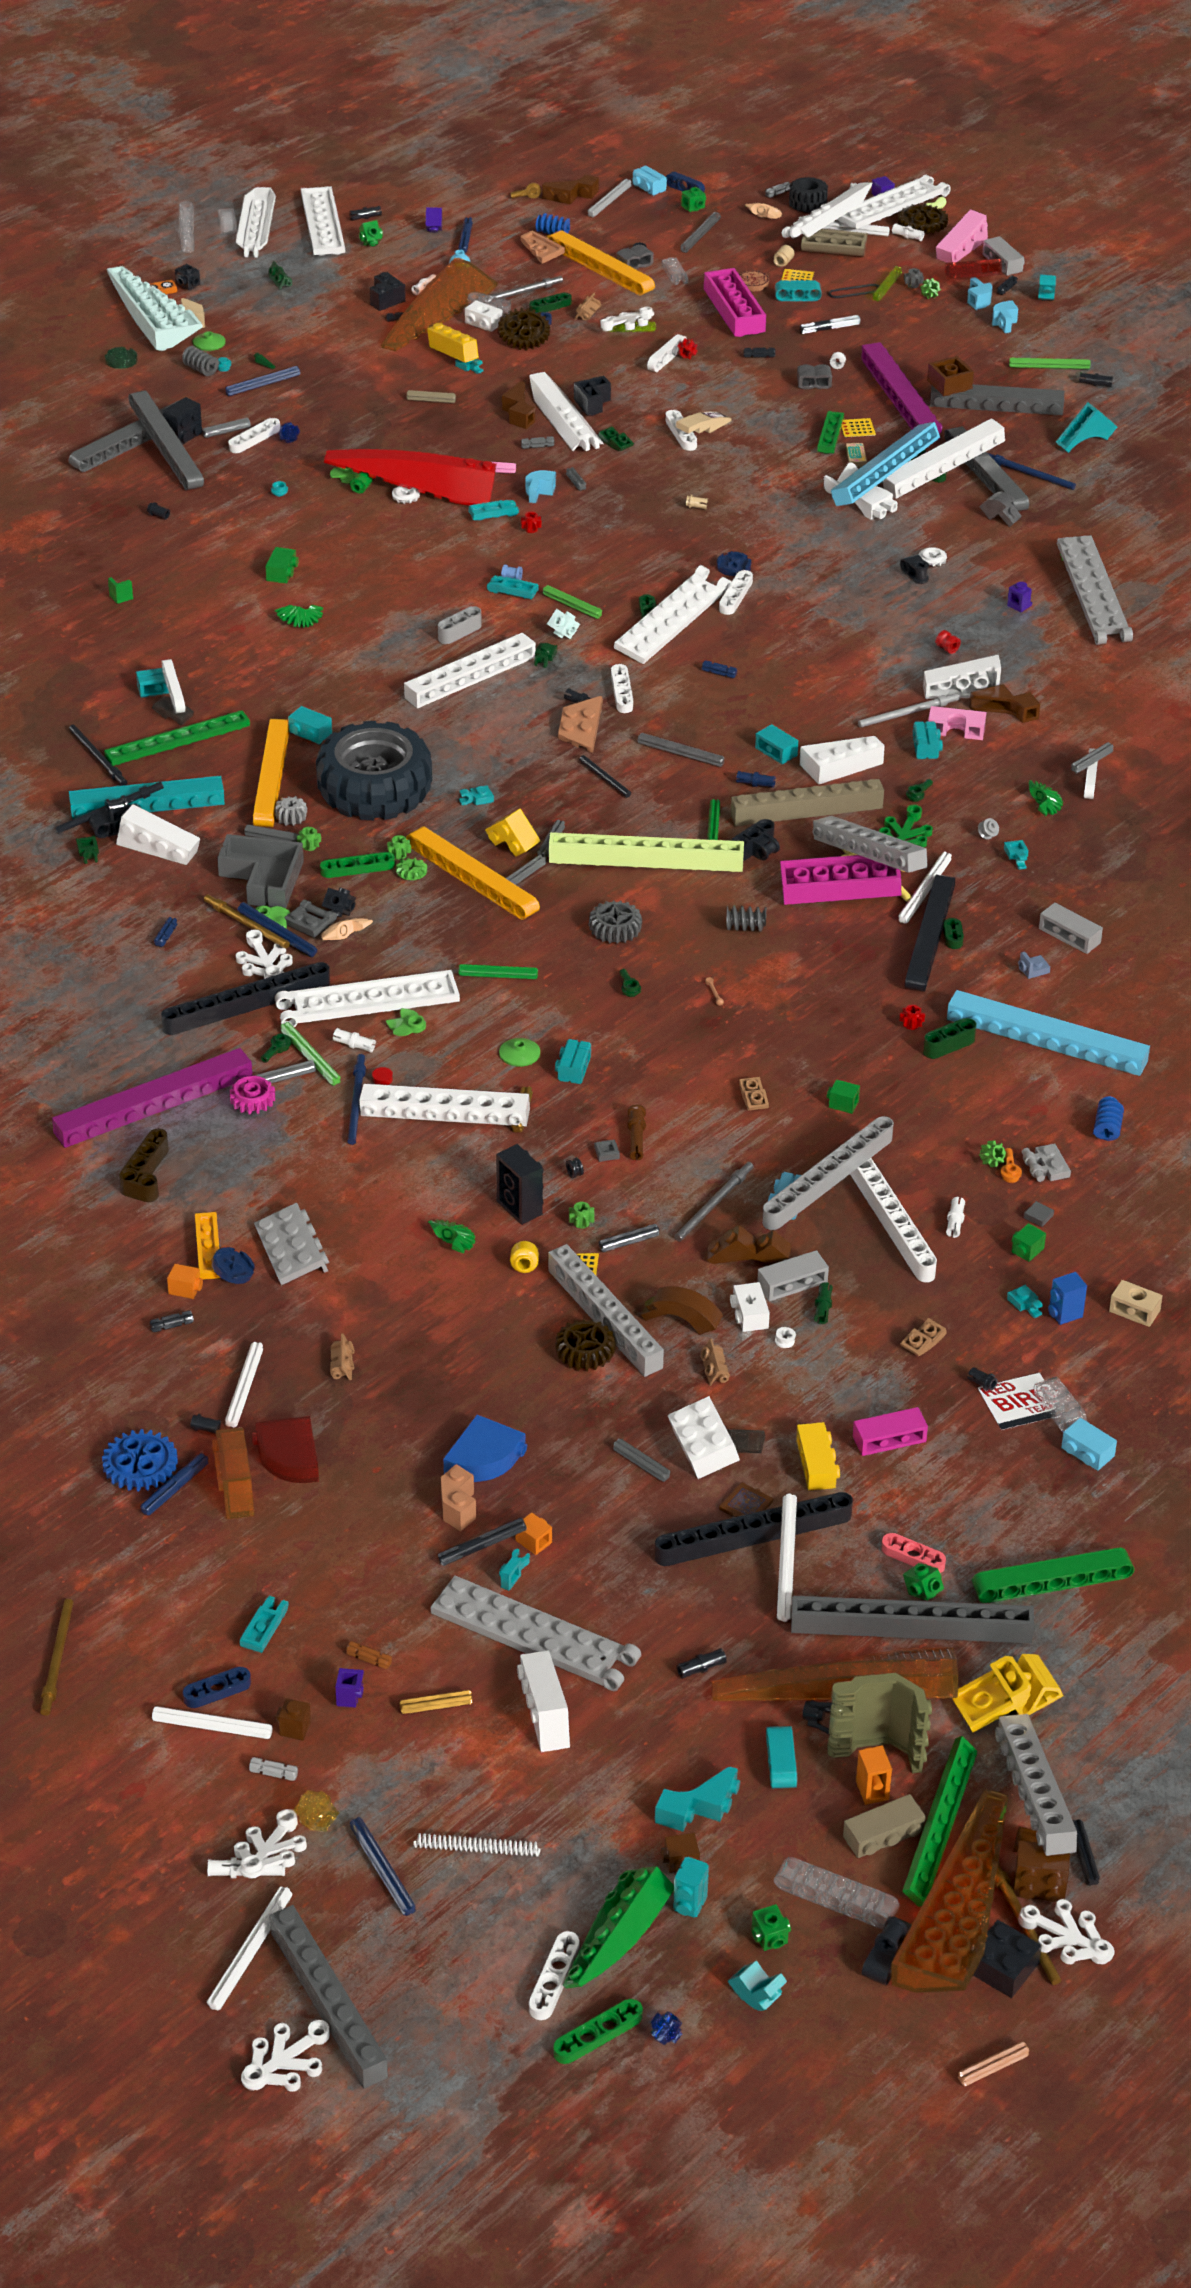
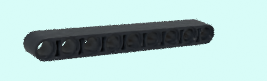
M935 875L907 971L905 989L922 992L926 990L943 931L944 921L946 920L954 892L955 877Z
M318 962L166 1008L161 1013L162 1030L167 1035H175L276 1004L275 995L280 991L289 992L330 986V967L327 963Z
M838 1492L797 1502L795 1535L849 1522L852 1517V1496L845 1492ZM782 1506L661 1535L655 1541V1561L661 1566H670L781 1539Z

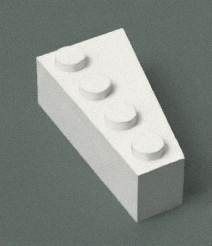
M999 655L924 671L923 689L925 699H936V697L941 695L948 696L955 693L959 694V698H970L973 691L1000 685L1001 664Z
M876 736L801 746L800 765L818 784H822L883 764L885 746Z
M549 1650L520 1655L521 1665H517L518 1678L522 1683L523 1694H526L527 1707L530 1708L531 1719L534 1723L540 1751L570 1748L568 1707Z

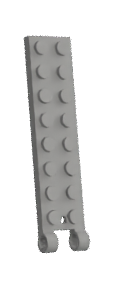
M1092 535L1058 538L1057 546L1093 634L1095 644H1106L1107 634L1117 633L1120 634L1122 642H1131L1133 640L1132 628L1127 624Z
M458 1576L452 1578L431 1606V1614L526 1654L549 1650L555 1666L598 1683L611 1691H617L624 1681L622 1673L611 1668L616 1659L627 1666H634L641 1657V1651L633 1644L621 1645Z

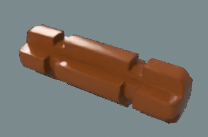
M351 1641L347 1646L348 1655L358 1656V1659L373 1665L378 1663L379 1667L388 1669L392 1663V1656L385 1653L381 1655L380 1651L364 1645L360 1647V1644Z

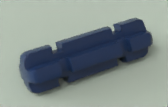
M707 660L702 664V670L706 672L711 671L714 674L727 675L729 678H735L737 675V668L734 667L728 668L727 665L715 662L712 664L711 661Z
M167 918L154 938L155 946L163 947L177 926L176 918Z

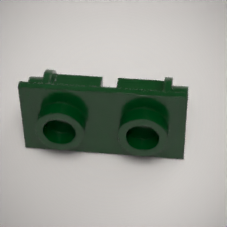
M273 261L269 267L268 276L280 290L282 286H291L292 279L287 276L281 266H278Z

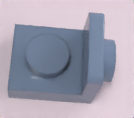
M1025 951L1021 952L1018 966L1028 979L1050 973V966L1041 955L1030 958Z

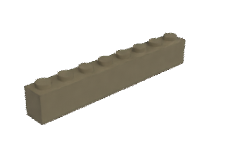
M879 779L733 796L731 797V817L735 826L755 824L762 819H770L775 822L882 809L884 789Z

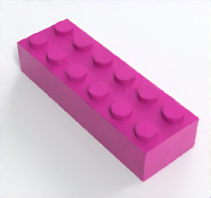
M735 268L704 272V290L734 336L742 337L748 334L765 332L766 314Z
M860 855L780 861L784 905L901 896L900 870Z

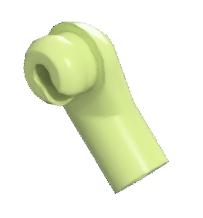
M939 197L934 203H926V205L932 204V207L938 206L937 209L943 208L946 205V199Z

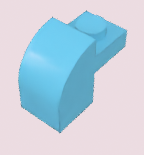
M976 277L970 278L967 303L975 310L989 306L992 297V284H984Z
M1013 301L1000 302L993 307L992 325H999L1004 333H1010L1012 323H1017L1018 307Z
M540 470L526 476V495L529 496V503H536L539 494L553 495L556 487V472Z

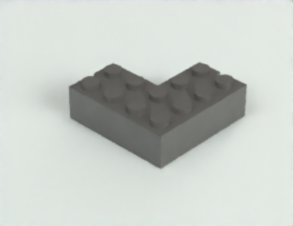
M227 834L218 855L219 876L249 880L246 886L248 905L265 906L268 904L269 907L280 906L287 908L304 862L303 843Z

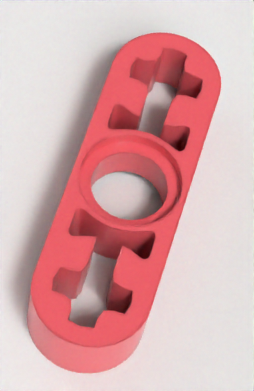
M888 1533L882 1538L881 1549L885 1555L913 1567L918 1563L938 1568L940 1573L944 1571L946 1557L942 1552L896 1533ZM917 1551L920 1555L913 1557L908 1552Z

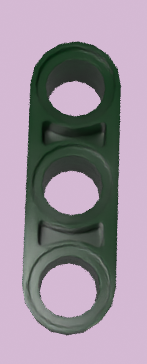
M963 1018L926 1033L923 1054L927 1058L936 1059L973 1044L976 1036V1022L970 1018Z

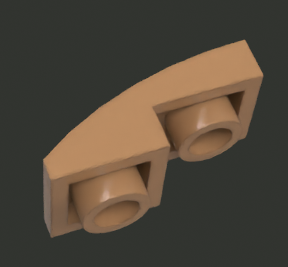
M760 1077L739 1080L741 1094L748 1111L769 1108L765 1089L762 1088Z
M928 1318L918 1330L914 1328L900 1344L905 1349L920 1356L935 1346L947 1334L946 1328Z

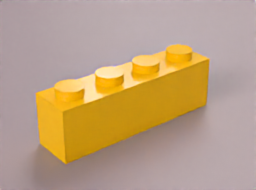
M436 323L432 327L427 328L431 348L465 363L479 358L475 338L447 327L442 323Z

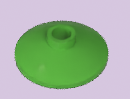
M207 331L194 337L193 345L203 351H213L225 345V338L218 333Z
M514 1038L501 1045L499 1055L505 1063L511 1066L523 1067L531 1065L539 1059L540 1048L532 1040Z

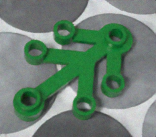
M909 805L907 807L906 816L908 818L903 828L896 822L895 817L888 816L885 818V827L879 829V832L894 837L890 833L892 828L898 836L896 838L904 841L917 836L916 839L908 840L907 842L921 847L927 846V837L932 836L933 832L931 825H923L920 828L911 830L914 822H917L922 816V808L919 805Z

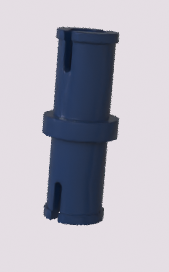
M737 772V783L751 784L753 787H775L776 776L762 775L759 772Z

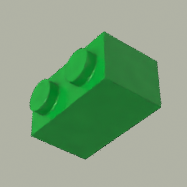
M275 547L266 564V581L287 584L289 578L293 576L295 567H298L299 558L296 557L295 549Z

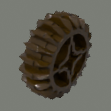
M584 1318L581 1322L574 1320L573 1324L567 1323L565 1327H561V1330L557 1333L555 1343L558 1359H561L563 1364H568L569 1368L576 1367L578 1371L581 1368L588 1371L589 1368L596 1370L598 1366L604 1367L605 1363H609L611 1357L614 1356L616 1347L613 1331H610L608 1326H603L601 1321L594 1323L593 1319L585 1321Z

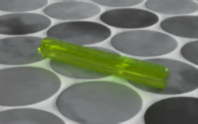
M895 266L873 293V300H881L902 273L901 267Z

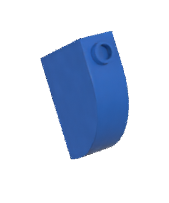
M476 1415L443 1459L444 1474L457 1464L474 1475V1482L487 1481L503 1475L512 1468L520 1456L523 1457L526 1453L525 1433Z

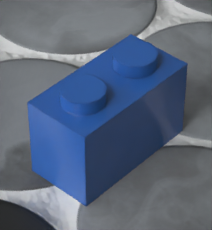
M1077 1272L1055 1278L1052 1282L1048 1310L1051 1317L1055 1318L1060 1325L1083 1317L1087 1285Z

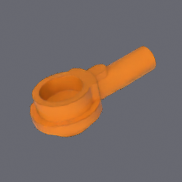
M1006 1148V1165L1001 1168V1176L1004 1181L1015 1183L1021 1177L1022 1170L1014 1164L1012 1149Z

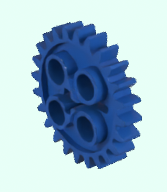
M143 1429L140 1430L139 1434L131 1430V1435L129 1436L122 1433V1439L115 1437V1444L108 1443V1449H104L102 1462L106 1478H111L112 1484L118 1482L119 1488L127 1485L128 1491L132 1487H136L137 1492L140 1491L141 1487H145L148 1491L149 1485L157 1488L159 1481L166 1483V1477L172 1478V1471H176V1464H178L177 1449L174 1448V1443L169 1442L167 1436L161 1438L160 1432L154 1436L152 1430L147 1434H144Z

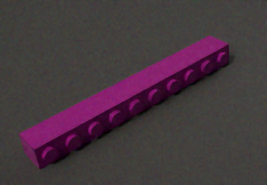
M881 342L862 345L861 360L911 430L918 425L935 422L940 435L942 433L941 423L932 414L929 407L924 403L923 398L919 396L917 390L913 388L911 382L908 381L905 374L900 370L898 364L895 363L893 357L889 355Z
M241 1048L232 1050L52 1118L54 1134L64 1148L231 1086L243 1077L253 1076L252 1061Z

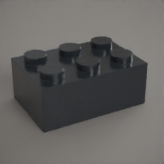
M515 1144L496 1154L497 1202L523 1225L543 1215L544 1170L541 1163L535 1161L527 1150Z

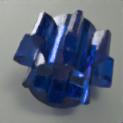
M288 422L280 426L281 429L278 432L280 440L284 439L286 443H291L298 439L297 436L300 433L298 425L294 426L292 422Z
M669 2011L662 2015L657 2012L650 2021L653 2028L650 2032L651 2035L663 2045L671 2041L675 2044L683 2035L680 2028L682 2025L681 2020Z

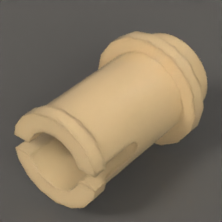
M693 495L687 496L686 506H689L690 509L695 507L706 510L707 505L700 504V502L707 503L708 498L693 497Z

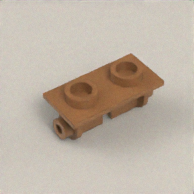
M595 293L590 297L587 296L583 304L578 306L575 319L580 316L583 320H589L601 307V302L594 298Z
M341 1334V1341H335L331 1345L332 1362L330 1374L334 1379H340L341 1376L346 1375L349 1380H352V1370H354L352 1354L355 1351L352 1342L348 1341L344 1334Z
M710 1338L706 1346L701 1350V1359L703 1360L705 1375L708 1378L709 1385L712 1386L715 1380L722 1383L727 1382L730 1374L727 1365H725L723 1349L719 1345H714L712 1338Z

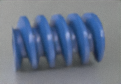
M544 213L542 217L541 215L537 217V232L551 235L562 230L569 233V218L564 220V217H561L559 220V217L556 215L553 219V215L550 214L548 216L547 213Z
M1107 1096L1098 1103L1093 1134L1099 1139L1112 1141L1120 1136L1124 1107L1116 1098Z

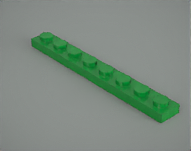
M241 710L106 749L104 753L107 760L113 766L120 765L131 760H137L162 751L189 745L193 742L206 740L210 737L240 730L250 726V719Z
M963 1736L957 1737L954 1740L902 1890L918 1907L926 1905L978 1753Z

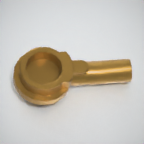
M530 183L524 190L511 192V198L528 195L530 198H537L541 193V188L537 183Z

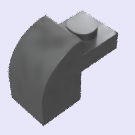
M1005 492L995 493L979 506L990 520L999 514L1009 527L1022 517L1012 504L1015 498Z

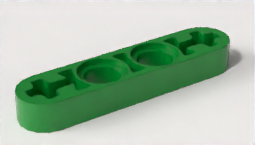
M381 852L324 860L320 863V874L325 878H334L391 870L395 866V856L390 852Z
M635 1999L624 2000L559 2037L554 2043L555 2060L562 2064L572 2063L635 2027L643 2018L642 2004ZM628 2010H629L630 2012H635V2011H636V2014H635V2015H633L632 2013L626 2014V2011H628ZM606 2021H613L616 2023V2027L605 2029L602 2024ZM585 2033H590L595 2038L590 2042H585L580 2037Z

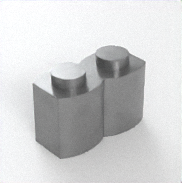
M636 245L631 249L625 248L618 251L617 260L634 269H638L639 267L652 265L654 253L643 245Z
M798 366L797 381L799 388H831L832 373L830 366Z

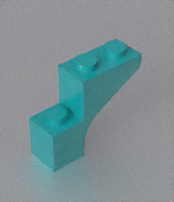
M727 1767L691 1791L675 1792L664 1789L655 1807V1823L683 1832L687 1823H692L695 1814L720 1822L723 1814L728 1813L731 1808L732 1794L736 1795L739 1790L738 1769Z

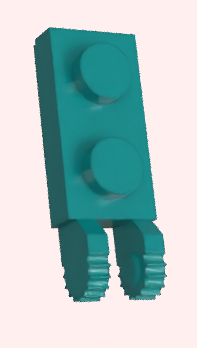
M500 500L469 505V513L474 521L492 517L498 518L505 515L512 517L519 513V508L514 500Z
M493 576L491 582L486 586L489 592H502L525 599H533L539 590V585L536 583L501 576Z
M268 1596L240 1638V1646L262 1653L285 1616L289 1606L288 1601H281L277 1609L273 1610L275 1597Z

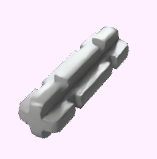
M253 1757L249 1764V1770L254 1773H260L261 1771L263 1775L277 1778L285 1776V1779L291 1781L296 1780L298 1775V1767L293 1765H287L286 1767L284 1763L270 1760L263 1762L262 1759Z

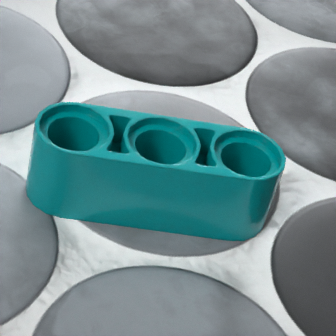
M781 280L775 284V295L779 301H817L822 295L820 283L815 280Z
M792 1726L766 1727L771 1789L797 1788V1769Z

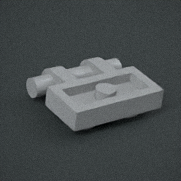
M1056 1144L1035 1147V1154L1029 1148L1022 1150L1023 1160L1026 1165H1029L1031 1175L1038 1182L1043 1181L1045 1176H1048L1050 1181L1070 1177L1071 1170Z

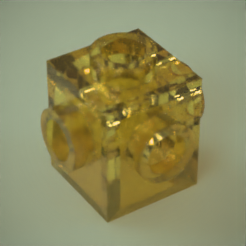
M307 1790L293 1809L300 1817L299 1821L302 1825L310 1830L326 1832L339 1814V1811L330 1802L331 1798L329 1795L322 1791L314 1792Z

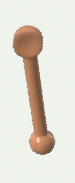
M708 977L706 978V985L710 986L716 998V1004L721 1006L724 1001L719 997L713 985L714 979Z

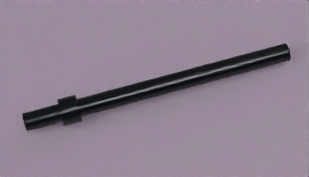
M74 724L70 725L69 730L109 772V776L121 786L127 785V780L122 776V772L117 767H114Z
M160 781L149 787L139 788V791L126 796L127 802L129 804L140 798H148L151 796L150 794L164 789V786ZM105 806L56 826L57 833L60 834L89 821L92 815L106 811Z

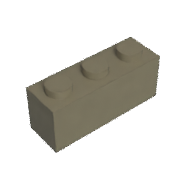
M909 1794L845 1820L843 1837L857 1858L872 1855L877 1850L887 1846H894L899 1841L915 1837L923 1832L925 1815Z

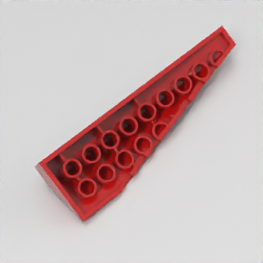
M385 449L327 450L324 458V463L343 469L349 467L356 473L361 471L369 473V477H382L385 482L407 489L414 487L420 493L430 492L435 494L434 497L441 499L443 496L449 498V502L463 505L490 502L497 463L478 461L472 458L466 459L425 452Z

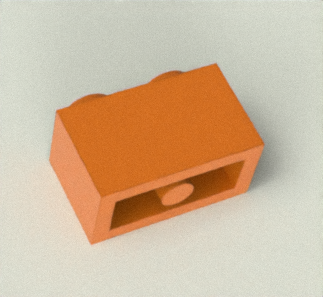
M883 1745L859 1750L856 1784L865 1805L889 1800L892 1767Z

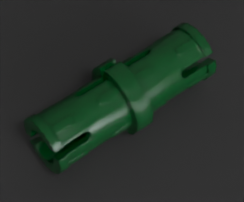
M828 1282L820 1283L818 1297L815 1299L816 1312L814 1321H818V1324H826L828 1322L829 1309L832 1307L831 1294L833 1286L829 1285Z

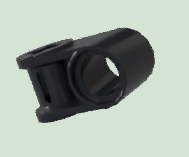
M919 554L900 560L902 572L915 583L924 584L929 581V576L927 575L929 563L922 559Z

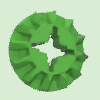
M407 858V860H401L397 864L396 872L399 877L405 880H418L427 874V864L423 860Z

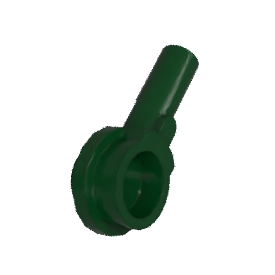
M927 779L919 785L910 786L906 791V797L913 802L922 800L925 797L924 791L933 785V781Z
M621 969L619 973L623 980L622 993L628 997H635L641 992V985L635 978H630L626 969Z
M282 1033L273 1036L271 1039L272 1046L261 1056V1060L267 1063L277 1053L287 1051L291 1045V1038Z

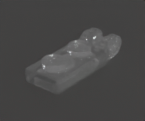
M671 257L662 260V267L674 285H678L680 279L684 284L688 283V275L677 258Z

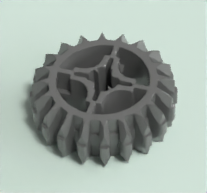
M614 900L612 902L605 901V904L599 903L598 907H594L593 911L590 912L589 926L591 933L595 935L596 939L601 938L602 942L609 941V944L611 942H616L617 944L619 942L626 943V940L632 941L633 937L638 936L642 928V918L639 909H636L635 905H630L629 902L622 903V900L619 902Z

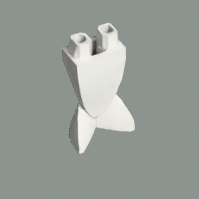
M852 462L848 463L837 481L827 475L824 476V489L832 494L831 489L858 470L857 466ZM875 486L855 501L864 516L870 520L875 517L879 519L884 518L887 511L895 512L898 502L892 499L893 493L878 486Z

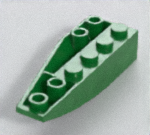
M657 1866L626 1870L619 1876L618 1884L606 1895V1901L599 1910L563 1983L565 1989L582 1987L602 1974L622 1958L651 1926L674 1891L673 1883Z

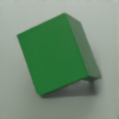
M112 577L108 578L109 596L117 604L133 599L132 582L130 580L117 583Z

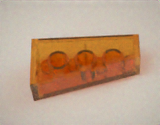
M240 1427L216 1430V1439L212 1440L218 1488L219 1491H223L226 1519L254 1516L251 1474L244 1429Z

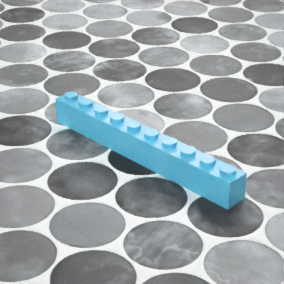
M935 422L916 426L831 489L832 498L836 506L854 503L938 440L940 435Z
M956 990L948 1004L947 1020L955 1022L963 1018H970L976 1022L977 1029L1140 1076L1148 1062L1150 1046L959 990Z

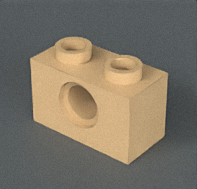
M1121 1280L1111 1296L1109 1312L1150 1327L1160 1312L1163 1295Z

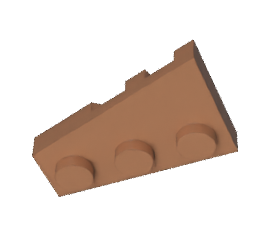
M534 231L521 235V242L542 264L565 253V247Z

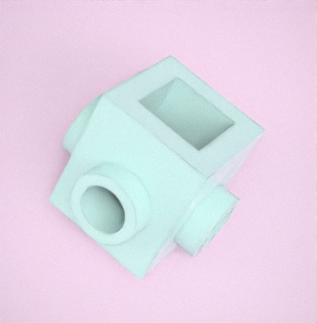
M558 609L555 610L547 623L555 629L553 633L561 638L566 636L569 639L572 638L580 625L574 620L576 618L568 611L564 614Z

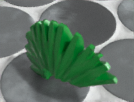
M288 605L276 609L275 612H277V616L283 622L288 620V625L294 622L293 627L298 625V628H300L302 625L305 628V626L309 627V625L313 626V623H318L317 619H321L323 615L321 612L323 607L310 605V608L303 609L299 606Z
M1029 780L1031 796L1040 804L1038 810L1044 816H1047V813L1050 815L1056 814V810H1061L1063 801L1057 791L1052 790L1051 787L1045 788L1046 784L1042 785L1041 782L1039 784L1038 781L1034 783L1032 780Z
M448 1220L428 1221L437 1237L447 1243H452L451 1249L465 1253V1250L473 1248L472 1244H475L476 1241L475 1235L468 1227H464L462 1224L455 1225L456 1222L449 1224Z

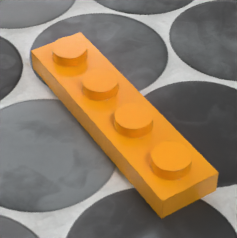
M196 1213L195 1224L200 1278L203 1280L220 1278L214 1272L211 1263L214 1254L219 1250L217 1213Z

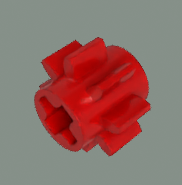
M684 338L683 342H679L677 346L679 348L677 353H680L682 358L691 359L692 355L695 356L697 353V344L694 343L693 339Z
M533 511L526 512L525 517H521V528L525 529L527 533L537 532L538 528H542L541 516H538Z
M917 1005L903 1007L899 1021L903 1022V1027L909 1030L922 1027V1022H925V1013H921L922 1008Z

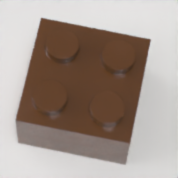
M958 356L928 363L927 381L943 396H950L951 394L973 389L974 371Z
M1019 1841L1014 1873V1893L1016 1897L1047 1900L1050 1902H1058L1061 1899H1065L1070 1868V1853L1046 1856L1042 1845L1039 1846L1037 1842Z

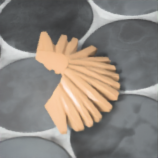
M745 204L752 213L760 217L777 219L782 215L780 210L767 204Z
M364 918L341 920L326 928L322 932L321 937L323 940L345 939L349 934L364 929L373 921Z

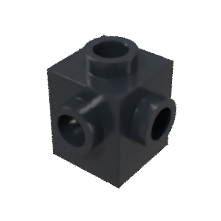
M188 264L175 269L176 284L186 290L194 289L200 285V270Z
M328 887L322 906L335 912L339 917H342L343 914L350 916V913L355 908L356 897L350 895L351 891L339 887V890Z

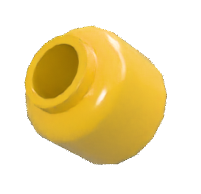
M529 1241L516 1243L510 1255L512 1267L520 1273L533 1271L539 1261L538 1248Z

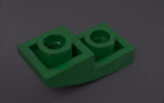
M613 426L600 431L598 435L604 443L618 451L625 450L634 445L624 432L619 434Z

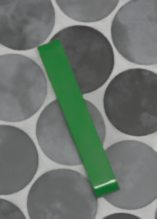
M1113 1548L983 1571L974 1575L971 1581L981 1603H992L1122 1580L1130 1577L1135 1570L1126 1549Z

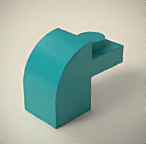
M1040 275L1039 300H1054L1055 275Z
M757 1961L744 1965L728 1980V1983L737 1995L758 2011H765L782 1995L780 1988L787 1982L781 1973L768 1977Z

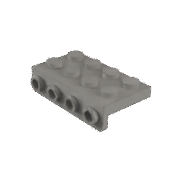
M297 1203L254 1223L281 1285L319 1267H322L324 1273L328 1272L326 1264L329 1263V1260L324 1251H319L323 1247L318 1237L313 1238L316 1232L311 1223L307 1224V1221H310L306 1210H300Z

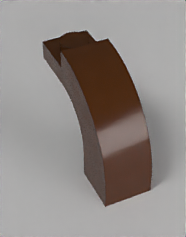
M677 1286L659 1288L656 1296L649 1298L645 1302L641 1312V1316L645 1321L666 1314L679 1316L688 1321L699 1335L716 1330L723 1316L716 1305L702 1294Z

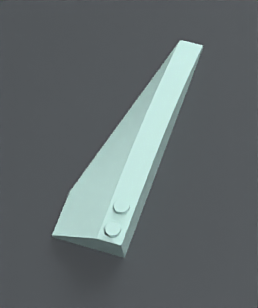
M123 266L107 268V272L126 308L156 350L163 351L167 348H172L202 328V323L191 310H185V306L181 304L177 305L174 299H169L168 295L157 288L150 287L149 283L141 282L140 277L133 276V273Z

